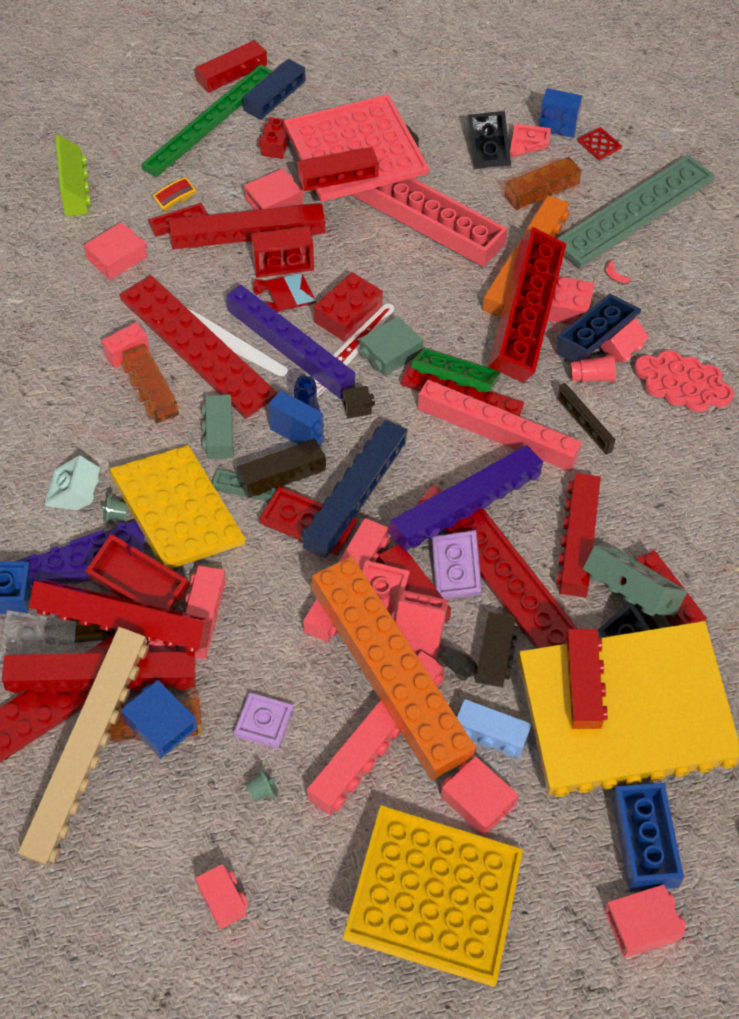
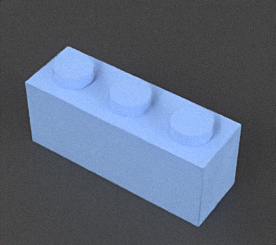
M464 699L457 719L472 741L478 742L484 748H494L502 751L508 757L521 758L530 735L531 723Z

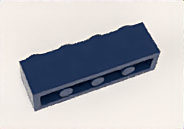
M288 58L250 92L244 95V111L262 120L306 81L305 67Z

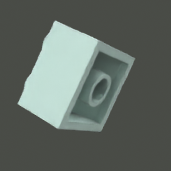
M79 455L56 468L44 505L71 510H79L90 505L94 499L95 486L99 481L100 467Z

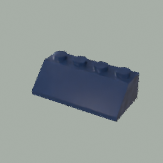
M609 293L557 336L558 355L571 362L588 357L640 314L641 309Z

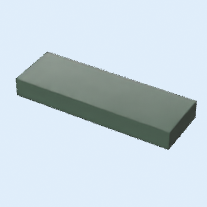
M217 469L212 482L216 491L247 497L237 480V473ZM272 488L270 491L250 498L270 502L277 489Z

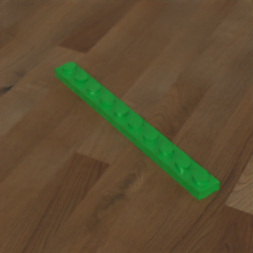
M260 64L143 162L142 170L157 178L243 104L244 95L250 92L273 71Z

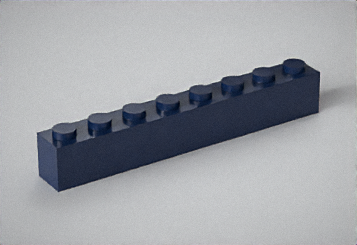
M384 420L380 427H376L372 439L366 441L362 453L356 455L352 467L346 469L342 481L337 482L332 495L326 497L320 512L317 511L313 516L310 526L304 528L301 538H303V549L327 559L405 446L408 429Z

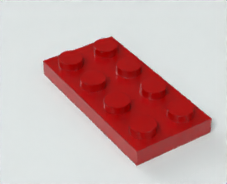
M279 486L260 516L259 524L303 541L301 535L304 528L310 526L314 514L317 511L320 512L323 504ZM356 517L332 550V554L338 556L357 524Z

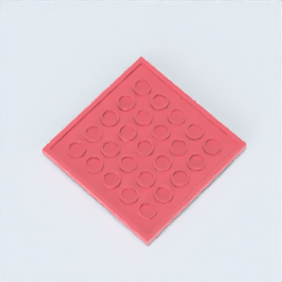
M389 94L284 120V127L300 160L373 147L379 162V177L315 189L321 202L429 174V166Z

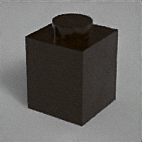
M368 386L343 390V405L347 419L372 415V406H375L373 393H369Z

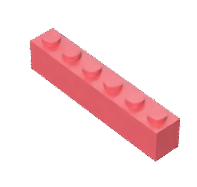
M364 518L339 562L353 556L362 571L366 560L378 563L379 554L382 549L386 550L391 538L388 537L389 528ZM316 599L303 621L304 632L329 643L331 637L336 636L338 631L318 599Z

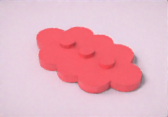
M667 350L661 352L658 357L644 355L636 360L634 370L638 377L646 380V391L653 397H665L668 403L672 405H685L693 412H704L708 410L710 405L726 407L733 400L734 391L730 385L722 382L723 375L719 368L709 364L702 365L700 360L695 357L683 358L679 353Z

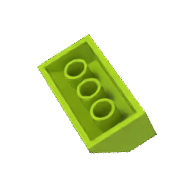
M55 135L59 186L65 216L88 214V206H91L90 194H86V192H90L89 182L85 181V179H88L87 167L84 168V166H87L86 154H82L80 146L60 135Z

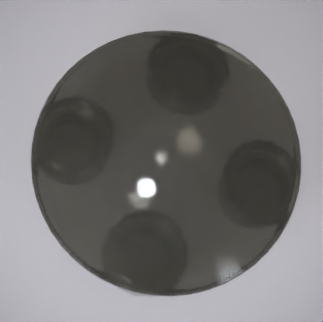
M442 644L438 647L437 663L454 671L456 677L460 680L466 681L468 677L477 674L478 666L476 662L464 650L450 644Z

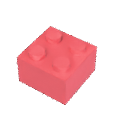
M559 276L548 321L571 325L590 309L595 283Z

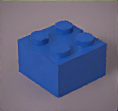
M546 88L541 106L539 127L551 128L550 133L574 138L583 95Z

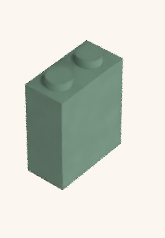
M397 316L360 338L359 352L364 359H367L376 371H379L383 376H387L413 360L422 351L423 339Z

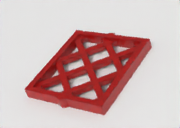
M602 127L588 132V134L577 140L598 161L622 149V145ZM592 138H598L599 142L592 141ZM601 139L608 140V143L601 142ZM591 145H598V148H592ZM600 146H607V149H600Z

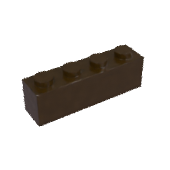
M313 439L237 466V480L247 498L258 496L272 490V488L277 489L279 486L282 487L325 471L326 456L317 441Z

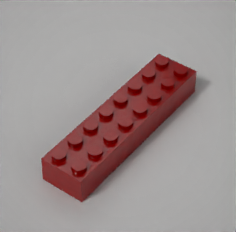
M533 226L521 238L488 367L522 383L528 380L536 371L567 243Z

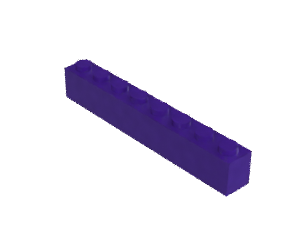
M240 284L226 295L228 312L339 399L343 398L344 389L355 388V372L244 286Z
M526 445L390 521L389 535L404 551L416 548L424 540L434 538L440 531L453 527L461 519L469 518L477 510L485 509L493 501L504 498L513 490L520 489L530 480H536L541 475L543 461Z

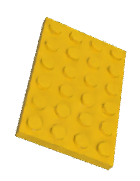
M189 445L110 468L111 478L157 559L169 569L245 544L246 539Z

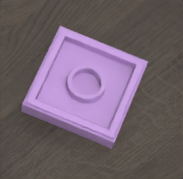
M249 692L234 730V737L279 749L292 716L294 705Z

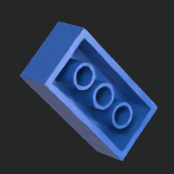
M665 783L616 786L612 796V803L629 892L645 891L661 885H665L666 889L679 888L684 874Z

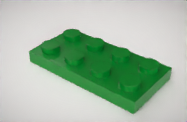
M425 347L413 359L411 368L417 369L419 373H430L436 375L441 380L449 379L455 381L460 386L468 385L474 387L479 392H490L501 374L492 368Z

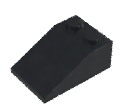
M505 111L468 114L467 129L474 169L510 166L511 158Z

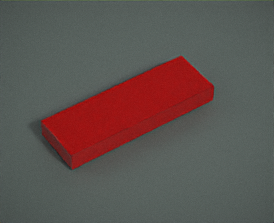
M199 203L148 219V223L154 236L157 237L170 233L169 219L208 215L203 204Z

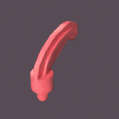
M611 260L606 267L607 275L617 282L628 283L631 278L628 276L624 278L614 270V261Z

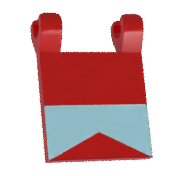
M302 273L268 281H253V292L256 295L268 289L274 303L266 302V304L276 312L316 303Z

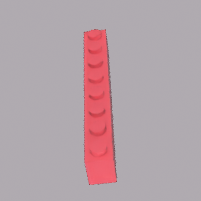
M427 380L419 393L418 410L516 450L528 445L542 461L571 472L579 457L581 441L430 380Z
M421 651L417 657L438 688L445 679L443 675L444 665ZM381 700L307 789V799L330 816L335 810L339 811L346 802L345 797L350 791L354 792L359 787L362 776L372 771L375 766V760L379 755L381 757L385 755L393 738L397 739L401 735V731Z

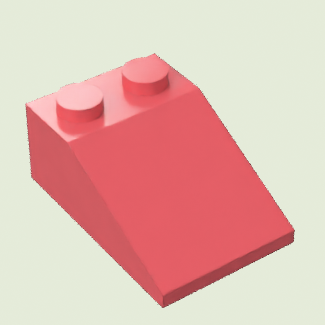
M366 560L362 572L396 623L399 600L403 590H406L410 571Z

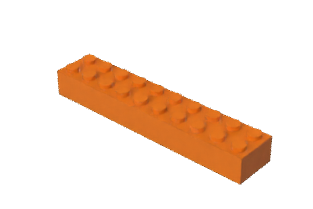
M353 556L312 575L311 590L431 781L463 764L465 761L472 759L476 746Z

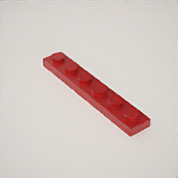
M409 365L401 379L402 386L421 391L427 380H430L519 417L524 408L525 402L491 391L479 392L474 387L468 385L460 386L455 381L449 379L441 380L436 375L430 373H419L417 369L411 368Z

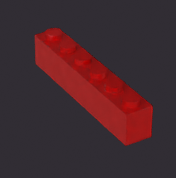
M575 473L574 480L569 481L567 493L571 494V499L567 498L565 511L569 512V517L565 516L563 529L567 530V534L562 535L561 547L565 548V551L560 553L559 566L563 567L562 572L558 571L556 585H560L559 594L583 598L587 596L590 573L583 570L594 544L601 476Z

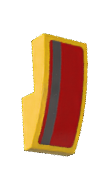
M184 177L167 185L155 193L153 197L166 212L179 201L184 203L197 191L187 177Z

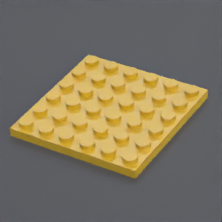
M380 805L342 940L495 987L498 980L523 849Z

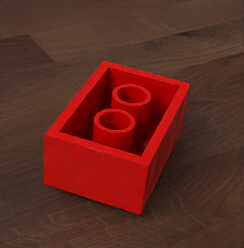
M310 226L251 234L252 257L256 278L314 270V247Z
M351 272L313 306L314 323L345 342L382 307L383 290Z

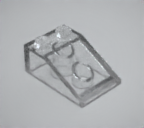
M7 610L0 640V664H3L4 655L72 654L76 622Z

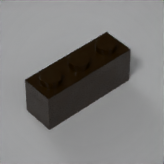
M488 612L476 683L503 688L504 680H509L512 666H508L507 663L508 659L513 660L515 646H511L512 639H517L519 626H514L516 617Z

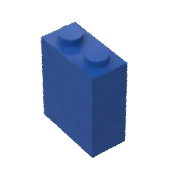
M280 390L269 403L270 430L297 445L315 439L320 446L324 440L323 413Z
M159 680L147 685L139 696L134 700L127 701L121 709L123 721L160 759L198 728L196 717Z

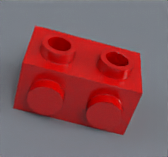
M269 117L268 123L264 124L263 137L260 136L258 147L261 148V156L284 158L290 140L284 127V120L287 119Z

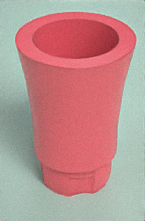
M610 354L571 362V380L581 382H615L616 366L614 355Z

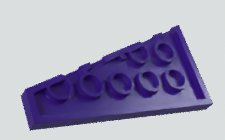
M136 521L127 524L123 522L117 524V527L111 530H100L70 541L69 545L60 548L56 546L50 548V551L44 554H33L17 561L30 563L31 585H33L34 581L43 579L58 583L89 581L91 579L88 578L85 571L110 534L128 543L130 548L133 546L144 554L145 536Z

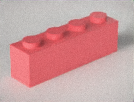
M198 566L196 574H192L190 585L192 591L187 593L186 613L212 619L208 646L195 652L196 658H207L226 584L225 570ZM177 644L178 652H192L185 650V646Z

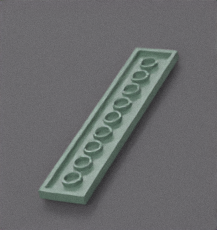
M686 155L557 238L567 243L564 256L579 268L583 267L714 181L715 174L691 156Z

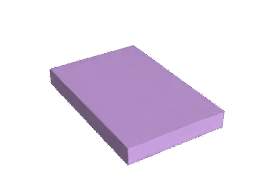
M476 530L439 535L432 538L436 589L446 600L483 595Z

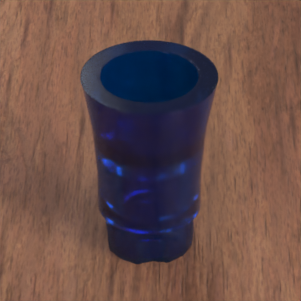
M306 375L299 376L294 385V397L320 411L317 386L314 378Z

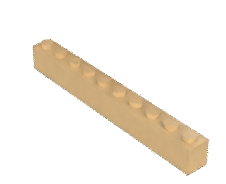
M121 627L118 628L18 851L22 858L48 868L51 862H56L60 853V848H58L61 839H66L70 831L71 825L68 823L71 816H76L80 808L81 802L78 800L82 792L86 793L90 785L91 779L89 775L92 769L96 770L101 759L99 752L102 746L106 747L109 742L111 733L108 732L112 724L115 725L119 719L120 711L118 709L121 702H126L130 693L128 686L131 680L135 681L139 673L138 663L141 658L144 659L147 655L149 646L145 636Z

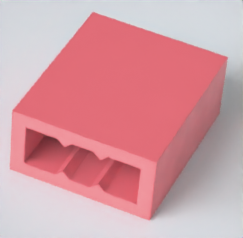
M284 168L244 185L245 200L254 210L303 205L304 191L302 187L294 182L292 175L288 174Z
M122 222L84 244L86 258L109 280L147 257L146 242L136 236L130 227L127 228Z
M403 590L399 600L396 624L415 654L418 655L423 651L436 659L441 646L449 600Z
M475 756L470 762L465 761L459 767V772L454 777L449 776L441 785V798L484 837L517 805L519 795Z
M665 885L607 903L604 911L624 958L682 939L686 930L685 922L681 915L678 916L674 908V897L671 892H667Z

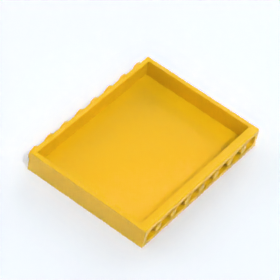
M705 621L602 638V652H599V660L604 661V674H601V683L606 685V697H602L603 706H607L608 719L604 720L602 729H572L567 644L519 652V667L548 796L564 797L569 795V792L578 790L579 793H587L593 791V788L603 786V789H611L620 783L627 782V785H635L644 779L651 778V781H659L668 775L675 774V777H682L690 774L691 771L699 770V773H706L712 771L715 767L723 766V769H730L739 764V739Z

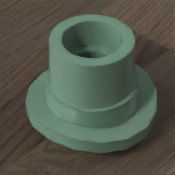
M110 493L106 506L102 505L101 507L104 510L103 523L108 524V521L113 519L124 521L128 506L126 502L113 499V494Z
M262 767L258 768L260 774L245 783L249 794L255 802L269 795L273 799L277 798L278 791L274 784L275 778H270Z

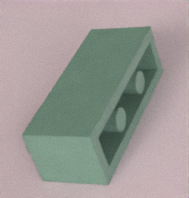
M231 395L206 396V404H202V416L206 417V421H202L203 434H206V438H202L203 451H207L208 459L234 458Z

